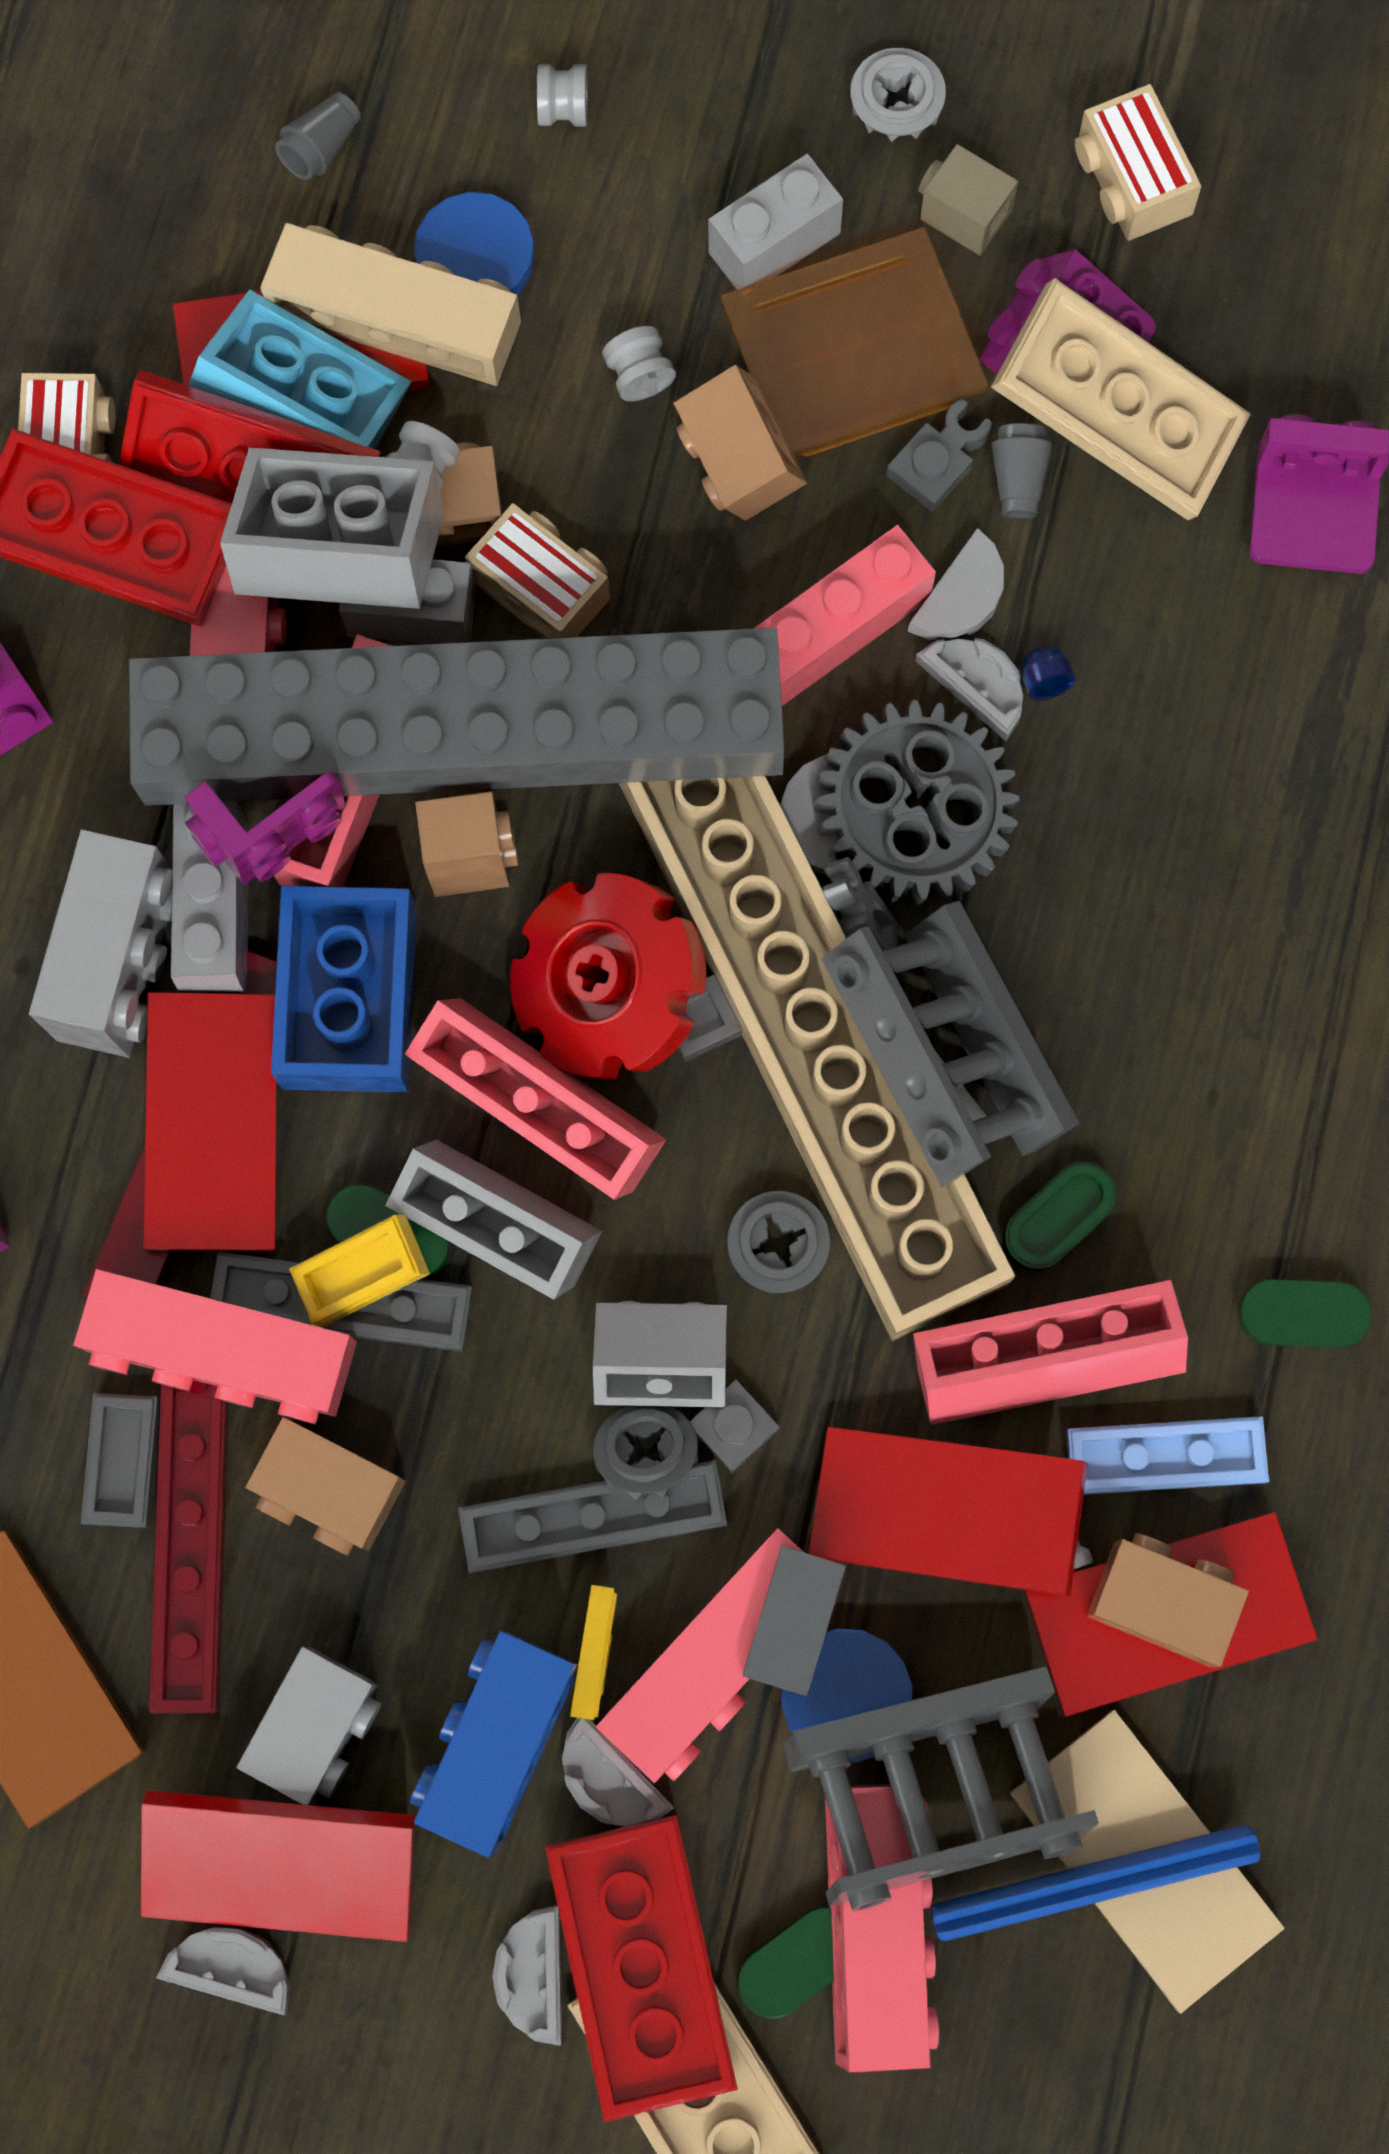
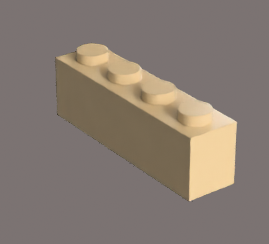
M285 224L260 287L264 298L325 333L494 386L498 385L521 324L517 294L511 293L506 286L490 279H480L475 282L454 275L448 268L436 262L422 261L420 264L396 257L389 249L378 244L366 243L363 246L340 240L331 231L315 225H309L305 229L292 224Z

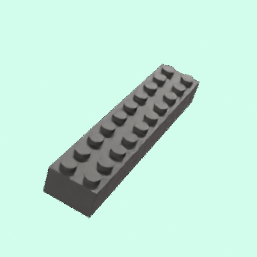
M777 628L129 659L130 784L145 806L187 804L184 797L203 782L209 785L221 802L292 799L329 771H332L340 781L343 796L783 775L784 740Z

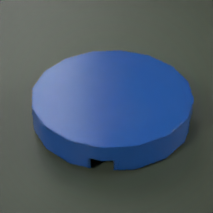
M467 192L446 198L427 213L416 233L414 255L417 264H420L422 261L436 262L448 268L456 276L475 282L480 279L494 280L506 286L511 293L518 295L532 275L534 241L527 220L513 204L493 194Z
M835 1629L826 1632L808 1696L782 1689L781 1706L789 1730L793 1732L802 1728L912 1701L913 1686L904 1661L886 1641L863 1630ZM874 1752L849 1759L851 1763H858L875 1756Z

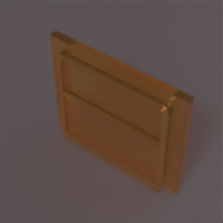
M925 227L721 295V303L747 370L751 376L757 379L794 456H811L949 409L955 402L961 399L965 400L967 397L988 391L989 385L960 316L959 306L954 301Z

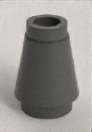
M336 92L329 99H326L284 126L280 130V139L275 144L277 156L283 165L292 174L303 180H310L314 175H324L353 131L354 126L361 119L357 106L349 97Z
M1028 423L1003 425L998 428L997 440L991 443L1001 503V515L1004 517L1032 518L1038 516V504L1041 500L1053 445L1050 441H1047V428L1044 426Z

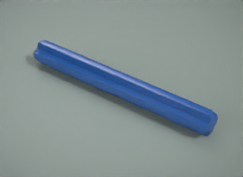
M1241 1825L937 1902L931 1906L932 1922L938 1938L942 1941H948L1255 1863L1260 1859V1846L1253 1828Z

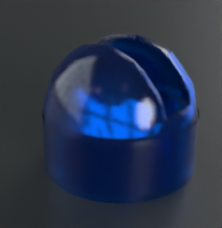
M1037 648L1031 651L1026 656L1021 667L1022 680L1029 697L1033 700H1047L1057 697L1069 690L1076 680L1069 660L1062 651L1054 648Z

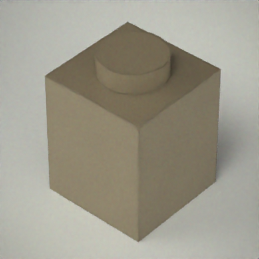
M957 144L944 163L937 159L931 164L920 183L918 191L923 194L920 220L981 256L1013 210L1018 181Z

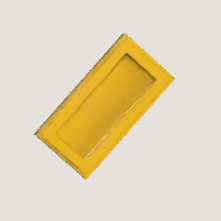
M395 1214L289 1269L311 1324L321 1328L430 1274L406 1214Z

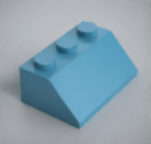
M249 290L199 355L188 386L376 450L407 393L411 381Z

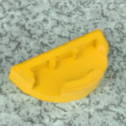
M591 1585L570 1717L595 1720V1717L599 1716L601 1695L603 1696L612 1642L611 1631L617 1602V1593H614V1588Z

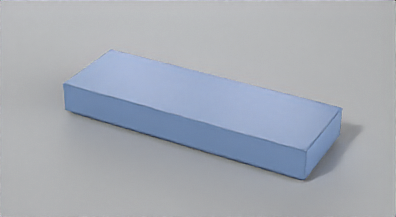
M1263 1416L1071 1428L1065 1430L1068 1459L1083 1460L1088 1463L1084 1495L1264 1484L1269 1482Z

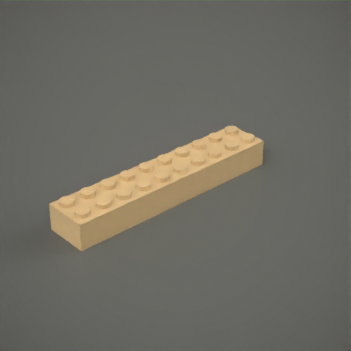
M766 777L619 783L685 919L694 922L704 949L705 960L712 975L715 974L742 1029V1036L891 1340L894 1341L1007 1287L1015 1275L965 1175L941 1187L821 960L822 957L846 940V937Z

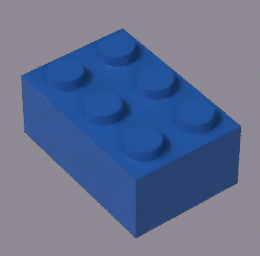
M281 886L271 1075L282 1090L409 1093L410 1058L405 1055V1052L411 1044L417 907L410 889Z
M500 1631L495 1641L484 1638L467 1676L478 1680L468 1703L463 1701L460 1703L456 1701L441 1730L439 1740L449 1744L440 1765L433 1763L432 1766L427 1765L413 1792L410 1803L420 1808L414 1824L487 1858L498 1852L572 1687L579 1664L508 1632Z

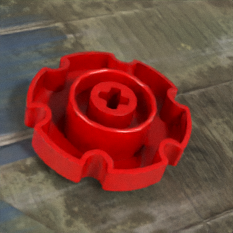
M600 873L596 876L595 885L591 890L587 886L568 882L553 891L533 911L522 929L523 935L529 940V951L524 958L512 961L510 973L511 999L522 1031L539 1035L543 1034L544 1042L540 1054L548 1062L557 1068L575 1075L615 1080L623 1063L628 1070L647 1072L664 1062L683 1043L694 1025L693 1019L688 1017L686 1013V1004L692 995H701L705 991L706 962L702 941L694 922L679 917L671 918V908L675 900L668 892L649 882L630 876ZM607 972H609V977H608V980H607V982H606V981H605V980H606V974H607Z

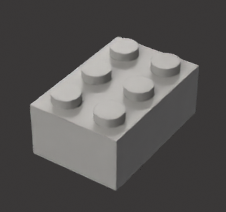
M249 448L220 542L234 594L420 609L444 516L435 461Z
M86 830L80 831L29 1011V1015L56 1041L127 1058L131 1056L134 1042L141 1043L147 1033L148 1005H145L151 981L159 982L166 964L167 948L165 945H161L167 922H172V869L156 846Z

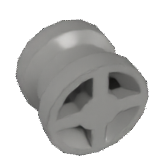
M538 64L537 113L539 126H552L557 120H569L575 127H587L588 76L586 64H574L569 70H556L551 64Z
M641 326L627 330L614 337L602 350L607 367L615 370L618 375L616 388L620 397L625 401H638L654 396L666 389L676 378V371L672 362L668 358L663 357L660 352L662 339L658 330L653 326Z
M407 421L399 433L401 445L398 451L389 454L387 458L435 461L441 492L444 486L442 474L446 467L453 466L460 455V449L453 440L437 429L424 423Z

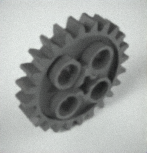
M912 700L902 718L893 704L888 703L881 712L882 724H879L872 715L866 712L858 722L862 736L846 727L839 737V741L846 751L830 748L824 759L836 771H821L816 780L818 786L831 793L818 797L814 803V810L830 813L832 816L821 824L818 833L819 835L826 836L837 835L839 839L828 855L830 858H836L848 854L858 872L864 870L869 874L867 881L872 884L874 889L882 881L888 883L890 902L895 903L905 888H911L915 904L922 905L927 899L930 887H933L941 902L947 901L953 891L952 880L959 888L968 892L976 884L972 870L987 877L995 868L988 854L1002 857L1008 850L1010 845L998 834L1011 833L1018 824L1017 820L1002 813V811L1014 808L1020 801L1019 795L1002 791V787L1008 784L1015 776L1014 770H996L994 766L1005 750L1003 747L993 748L988 751L984 750L981 744L988 733L986 727L977 730L972 735L964 731L967 722V714L965 712L957 716L952 724L945 722L944 706L942 703L936 705L929 717H922L918 701ZM925 749L932 752L938 759L940 771L930 773L919 769L913 761L912 751ZM886 756H892L898 764L897 771L893 766L885 762ZM875 780L881 783L887 791L888 802L875 804L867 801L861 794L859 782ZM908 796L912 799H918L923 796L927 800L928 805L925 809L921 806L910 809L906 805L905 800ZM957 801L965 804L971 811L973 824L963 826L954 823L947 815L946 803ZM907 832L914 835L920 843L921 855L907 857L901 854L895 848L893 834ZM936 834L941 839L947 841L948 849H941L938 846Z

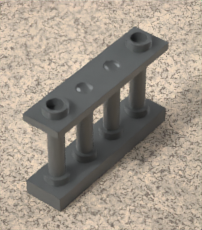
M960 901L943 905L906 933L907 944L882 951L870 927L866 926L858 929L821 958L941 1187L954 1182L989 1159L991 1155L985 1144L1011 1135L1021 1155L1025 1156L1042 1149L1080 1124ZM921 966L938 999L912 1007L895 974ZM951 1022L968 1055L942 1064L924 1030ZM981 1078L999 1112L972 1121L955 1087Z
M1047 1666L792 1732L782 1747L789 1772L794 1773L810 1768L812 1777L820 1778L849 1876L837 1879L825 1892L829 1906L849 1901L852 1911L864 1910L891 1900L892 1897L889 1891L891 1889L1041 1849L1044 1859H1050L1066 1855L1083 1847L1080 1838L1099 1824L1096 1812L1092 1810L1066 1817L1034 1719L1039 1717L1038 1709L1055 1693ZM998 1719L1001 1728H1009L1040 1825L1006 1834L1002 1832L972 1738L977 1733L975 1725ZM937 1736L939 1744L947 1745L977 1842L943 1851L939 1850L909 1754L914 1749L913 1741ZM874 1752L877 1761L883 1760L913 1856V1859L880 1868H875L845 1770L851 1766L849 1758Z

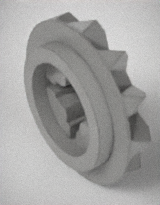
M890 48L874 53L861 63L853 76L850 91L853 115L860 117L865 123L868 133L876 130L886 134L891 142L898 136L910 134L916 139L921 131L930 124L936 125L939 114L945 105L946 87L944 78L934 62L917 51L906 48ZM911 81L907 100L909 105L899 101L893 107L889 106L886 109L888 95L886 89L897 92L902 87L905 88Z

